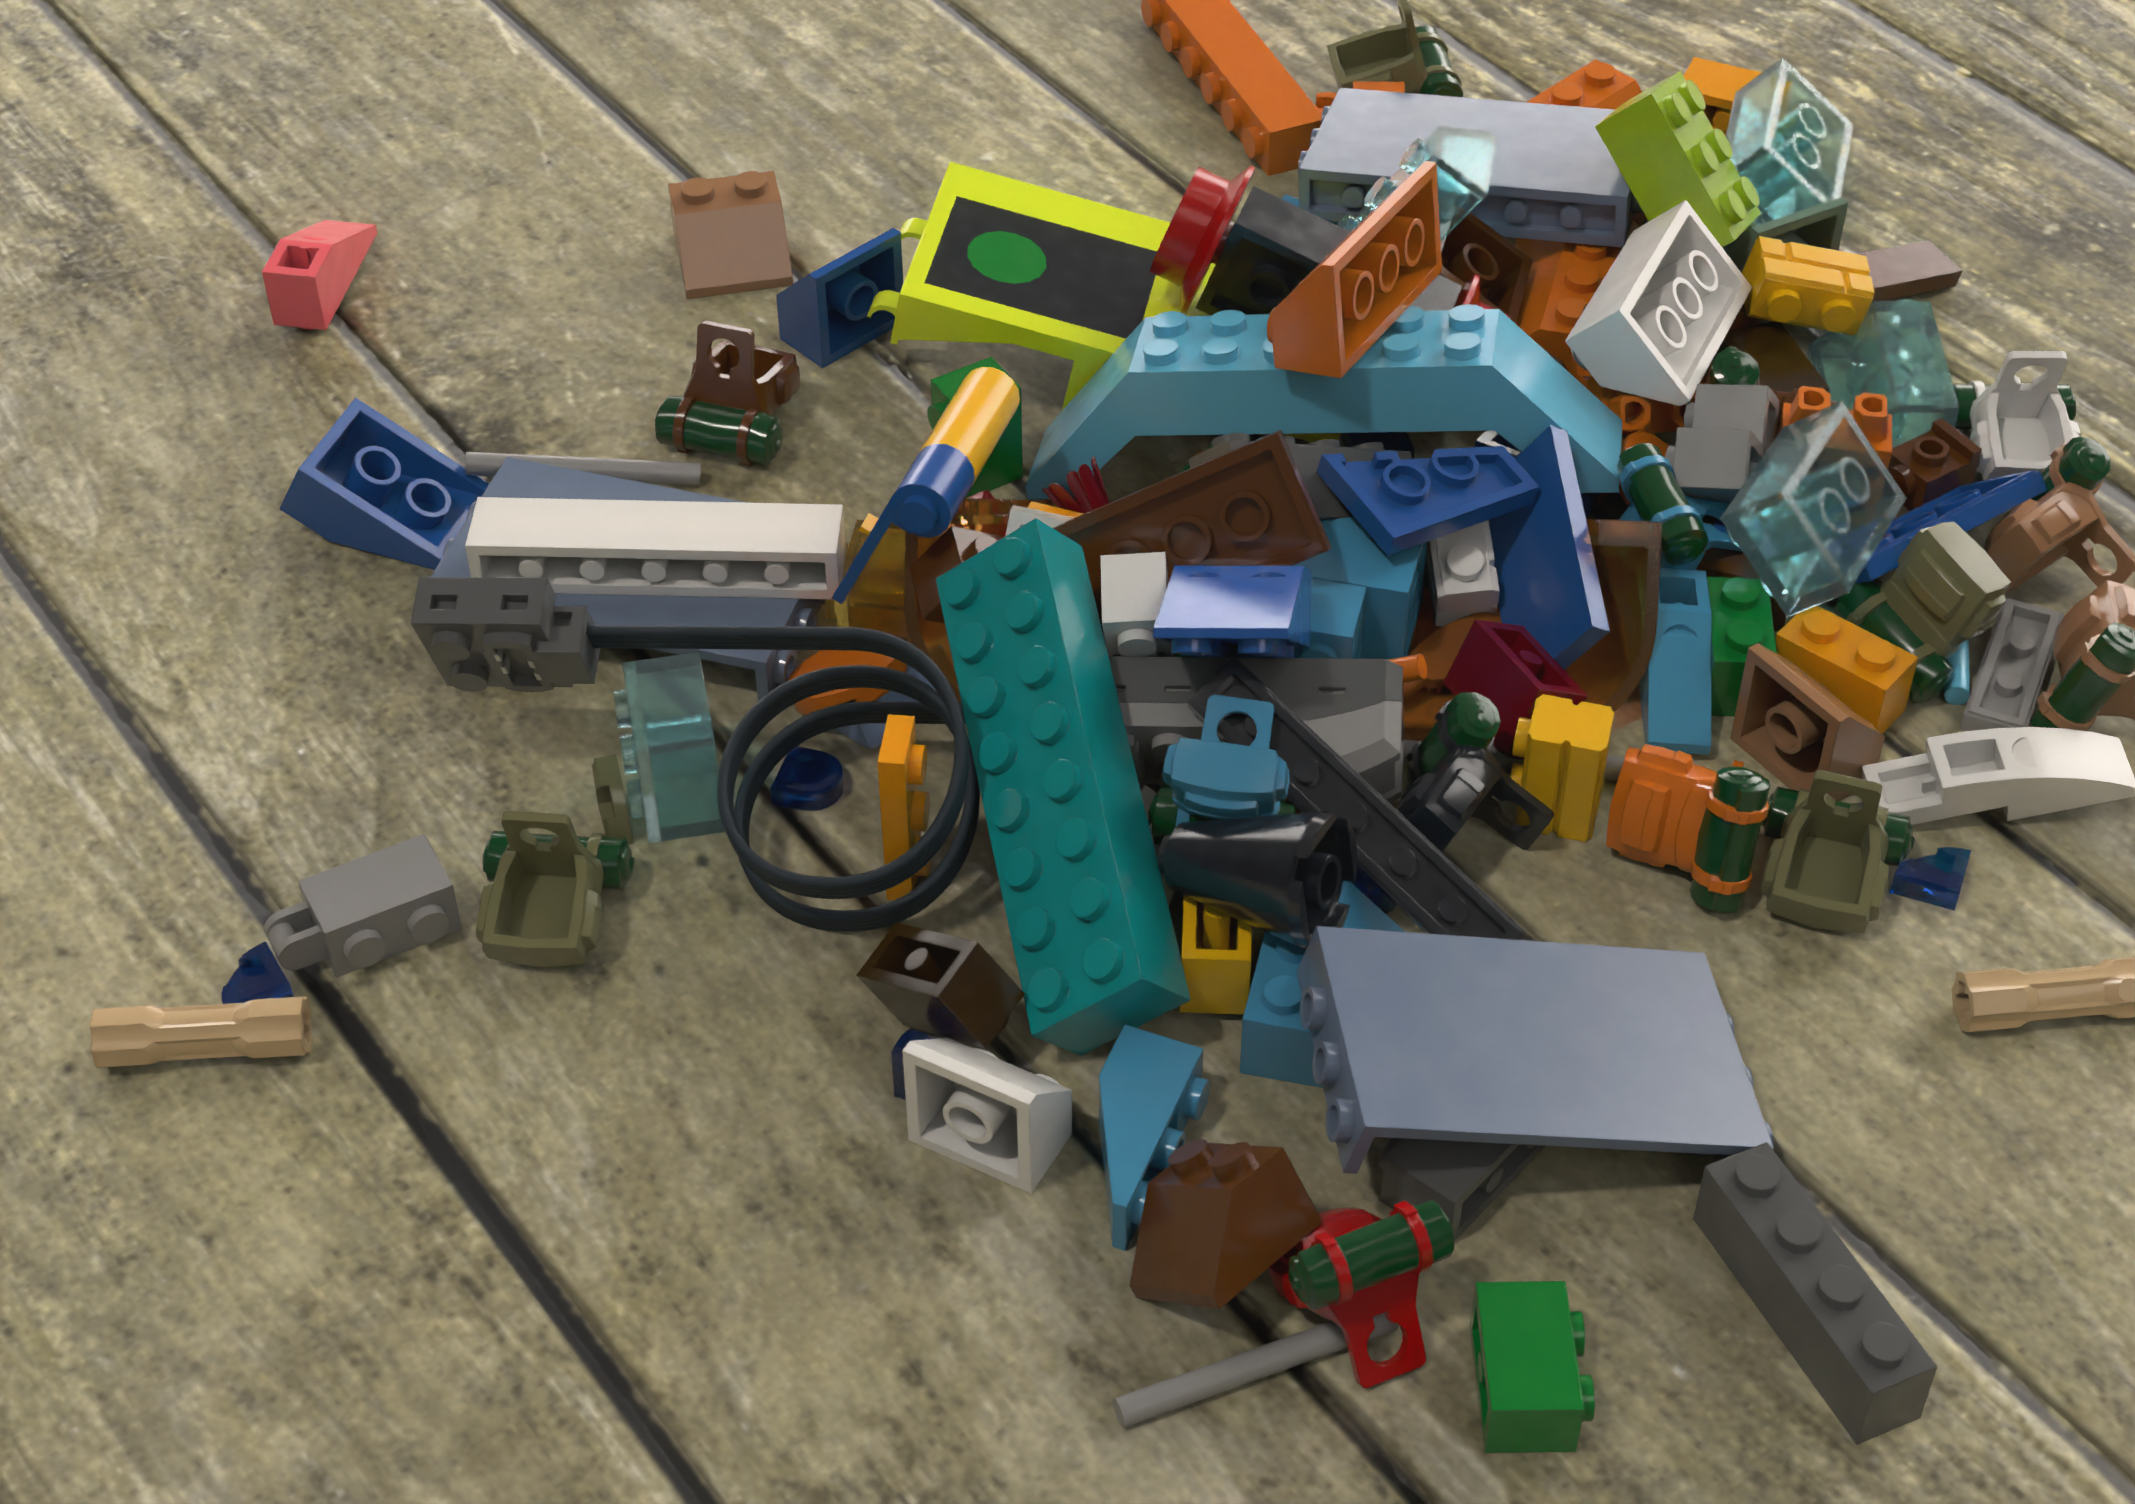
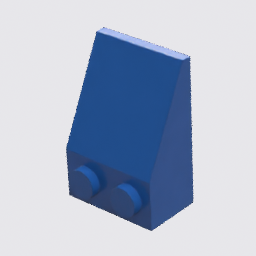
M355 397L298 468L279 509L330 542L435 570L443 558L447 542L451 538H456L467 520L470 506L477 500V497H482L489 483L478 476L465 475V468Z

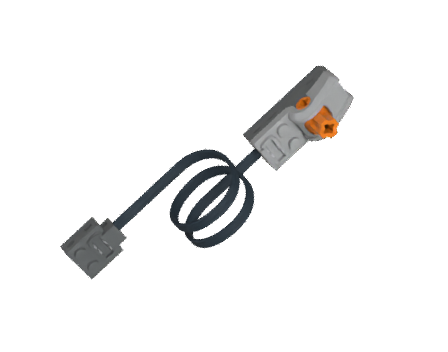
M419 577L411 625L447 686H454L464 691L478 692L485 690L487 686L505 687L508 690L519 692H545L553 690L554 687H573V684H595L600 648L866 651L889 656L907 664L925 677L936 690L916 677L898 670L870 665H847L824 668L797 676L779 685L760 699L745 714L735 728L721 759L717 781V802L721 822L733 849L737 853L744 873L758 896L769 907L785 918L801 925L827 931H869L894 925L895 922H902L921 912L934 902L951 884L965 862L977 827L980 788L971 745L965 727L966 721L962 702L957 701L950 683L939 667L924 652L909 642L882 631L856 627L595 625L586 606H554L556 594L548 578ZM1108 656L1139 786L1141 788L1142 784H1158L1161 787H1171L1163 781V767L1168 747L1178 743L1180 737L1201 740L1204 722L1188 708L1187 702L1231 658ZM1237 658L1389 803L1402 797L1404 739L1402 666L1387 659ZM847 688L884 689L919 701L844 703L817 710L795 720L773 736L756 755L743 777L734 806L736 778L748 748L756 736L773 718L795 703L820 693ZM888 714L915 716V724H945L954 737L953 770L949 788L940 811L921 839L894 861L861 874L841 877H820L798 874L779 868L761 858L750 848L749 827L751 814L764 781L773 768L791 750L804 741L823 732L843 726L869 723L886 724ZM1286 800L1280 801L1289 804ZM963 806L958 830L941 863L924 882L894 901L859 910L821 909L793 901L770 886L772 885L780 890L796 895L820 899H850L885 891L913 876L935 856L950 835Z

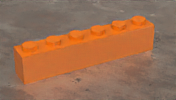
M1141 0V12L1146 25L1152 27L1159 35L1165 50L1172 52L1186 77L1192 78L1202 91L1206 103L1212 104L1221 115L1227 130L1235 133L1243 144L1247 156L1254 158L1267 176L1298 169L1301 152L1309 150L1313 128H1320L1322 113L1231 1Z

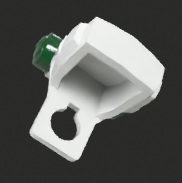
M2011 351L2007 354L2000 372L1992 385H1984L1981 381H1970L1969 384H1951L1948 387L1944 401H1942L1943 416L1945 421L1954 428L1967 429L1972 432L1970 440L1982 449L1977 472L1981 473L1983 480L2030 470L2042 473L2051 463L2050 455L2054 450L2061 447L2062 444H2067L2072 438L2081 436L2078 423L2073 421L2077 409L2074 393L2071 391L2070 385L2058 384L2067 364L2066 352ZM2040 365L2048 368L2042 375L2034 377L2031 383H2021L2020 378L2015 376L2017 371L2028 366Z

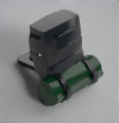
M1461 692L1452 700L1444 703L1441 710L1435 716L1437 720L1425 739L1416 743L1407 755L1406 759L1409 760L1406 764L1408 773L1405 778L1407 790L1402 795L1397 810L1442 853L1470 817L1481 819L1520 849L1528 850L1554 818V812L1512 780L1489 752L1501 723L1496 706L1489 698L1479 693ZM1492 795L1501 802L1509 801L1521 806L1529 816L1530 825H1518L1507 819L1500 809V803L1493 799Z

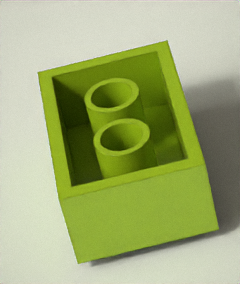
M1678 71L1624 102L1594 127L1648 221L1686 200L1721 247H1724L1735 241L1761 214L1757 207L1760 204L1759 196L1752 182L1745 176L1740 177L1730 159L1733 153L1728 139L1720 129H1713L1703 112L1705 101L1701 91L1693 81H1686L1681 71Z

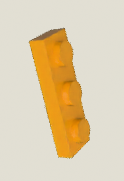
M888 714L878 756L877 766L884 865L899 858L921 839V831L925 832L928 825L930 795L929 792L919 791V785L924 784L926 777L927 745L916 744L915 716ZM931 860L907 880L887 889L886 899L894 901L915 889L918 876L928 877Z

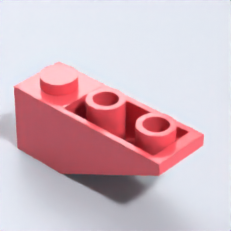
M323 220L280 239L262 271L273 324L298 327L305 330H327L377 235L376 225Z

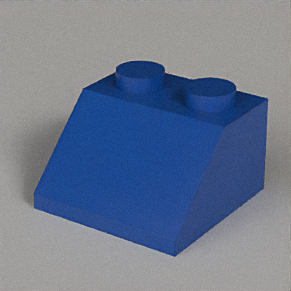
M892 228L815 270L778 293L776 299L780 339L823 369L893 329L895 316L891 312L879 310L874 312L871 317H867L876 294L884 290L900 293L902 289L901 232Z

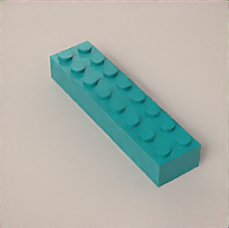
M1035 518L936 578L1021 988L1025 993L1023 997L1031 1035L1082 1056L1117 1038L1124 1024L1137 1028L1191 999L1158 868V861L1083 548L1075 541Z

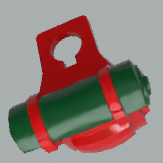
M1434 1200L1416 1206L1410 1205L1406 1201L1394 1205V1210L1390 1211L1389 1216L1384 1219L1364 1209L1355 1207L1335 1208L1318 1213L1322 1223L1269 1267L1270 1277L1275 1290L1287 1299L1290 1304L1297 1308H1309L1321 1317L1334 1321L1343 1330L1355 1380L1363 1388H1370L1423 1366L1426 1363V1353L1416 1309L1419 1274L1431 1269L1432 1264L1451 1257L1454 1251L1453 1227L1447 1215ZM1385 1313L1387 1320L1400 1326L1402 1343L1400 1349L1393 1357L1385 1361H1375L1370 1358L1367 1352V1342L1370 1334L1375 1329L1373 1317Z

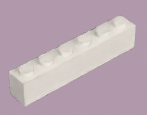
M477 497L465 544L471 578H548L554 592L558 594L832 599L833 594L843 579L846 557L843 505Z

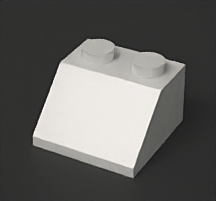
M950 1038L909 1041L902 1051L908 1140L1032 1194L1072 1135V1090L1061 1086L1047 1075L1033 1074L998 1059L994 1054L985 1049L971 1048Z

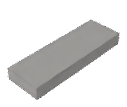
M2005 597L2006 602L1997 616L1959 730L1974 731L1994 728L2029 727L2054 650V637L2065 613Z

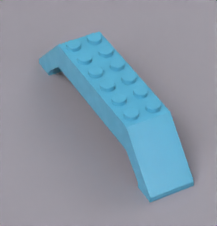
M1466 304L1456 306L1451 310L1423 311L1419 307L1409 306L1342 378L1275 368L1273 344L1267 338V322L1270 314L1245 315L1237 310H1224L1212 316H1186L1181 312L1168 311L1157 314L1154 317H1145L1045 429L1025 486L1027 499H1050L1042 489L1048 488L1053 483L1061 485L1075 499L1066 481L1068 472H1078L1082 464H1087L1092 471L1091 459L1094 456L1100 470L1134 436L1227 435L1233 433L1271 434L1278 430H1281L1282 434L1496 431L1522 452L1551 425L1566 430L1568 433L1580 493H1619L1620 479L1618 477L1617 464L1622 448V420L1500 309H1483L1477 305Z

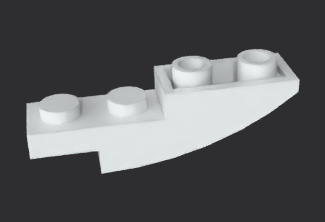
M1994 728L1927 737L1926 753L1862 766L1863 780L1876 782L1883 786L1879 806L1889 808L1888 812L1909 816L1911 825L2003 807L2007 821L2135 797V778L2120 738L2066 728Z

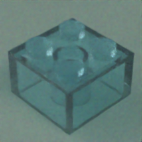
M696 652L622 663L626 689L614 690L613 694L618 728L632 727V734L620 735L625 774L638 772L639 779L626 781L632 819L645 817L648 843L725 832L717 802V756L700 653Z

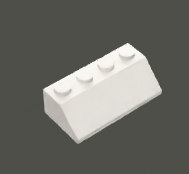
M1685 200L1632 232L1565 342L1571 348L1572 355L1577 364L1583 369L1588 370L1599 386L1682 406L1691 400L1696 391L1697 384L1702 380L1752 286Z

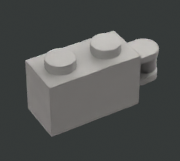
M425 834L299 880L298 883L303 902L275 912L264 924L265 935L283 968L298 970L327 959L336 978L361 968L372 966L379 961L462 930L453 884Z

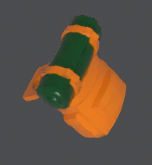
M1645 744L1641 749L1629 747L1626 751L1610 804L1606 846L1618 850L1621 856L1649 863L1651 866L1664 868L1668 864L1677 866L1680 870L1690 872L1692 876L1691 898L1699 905L1723 913L1737 911L1742 907L1746 890L1751 886L1753 878L1751 866L1762 821L1767 818L1769 810L1767 800L1771 787L1770 781L1753 770L1743 768L1744 762L1734 760L1732 767L1722 768L1716 772L1694 764L1692 755L1679 750L1676 752Z

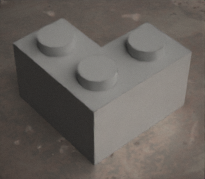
M1697 384L1695 402H1688L1685 409L1684 427H1677L1676 445L1668 446L1665 458L1673 466L1675 480L1683 494L1694 498L1728 503L1736 511H1768L1780 403L1769 386Z

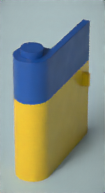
M980 367L972 370L964 378L879 519L869 513L860 526L859 531L868 537L833 594V600L843 604L891 523L908 533L926 538L941 535L949 527L1018 408L1020 402L1019 389L1014 380L1005 372L993 367Z

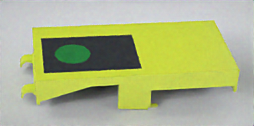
M949 162L928 220L911 218L906 220L901 227V240L906 237H915L920 241L900 293L884 290L876 294L867 317H871L874 312L879 310L891 312L895 316L890 343L895 345L898 344L899 340L1005 343L1073 360L1062 407L1063 410L1145 317H1154L1157 314L1168 311L1181 312L1180 286L1149 272L1171 222ZM1211 263L1186 316H1211L1196 309V306L1215 264ZM1341 433L1283 435L1315 442L1325 439L1339 440Z

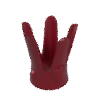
M1095 456L1091 459L1092 471L1087 464H1082L1078 472L1069 471L1066 475V481L1075 499L1057 483L1050 484L1048 488L1042 489L1059 508L1083 514L1111 503Z

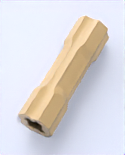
M2135 956L2104 959L2094 966L2023 972L2013 968L1956 972L1955 983L1951 988L1953 1012L1958 1018L1960 1029L1964 1032L2019 1028L2029 1021L2104 1015L2115 1019L2135 1017Z
M308 996L255 999L245 1003L162 1008L150 1005L93 1009L90 1022L91 1054L96 1068L149 1065L159 1061L240 1056L250 1058L304 1056L311 1053L313 1039L312 1012Z

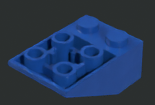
M1174 566L1153 627V638L1171 643V653H1178L1181 656L1230 658V647H1238L1239 654H1247V656L1255 658H1294V647H1311L1312 570L1306 566Z

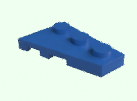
M1504 446L1434 449L1431 458L1400 459L1396 451L1374 452L1372 461L1346 462L1343 453L1322 454L1316 471L1387 556L1532 505L1540 488Z

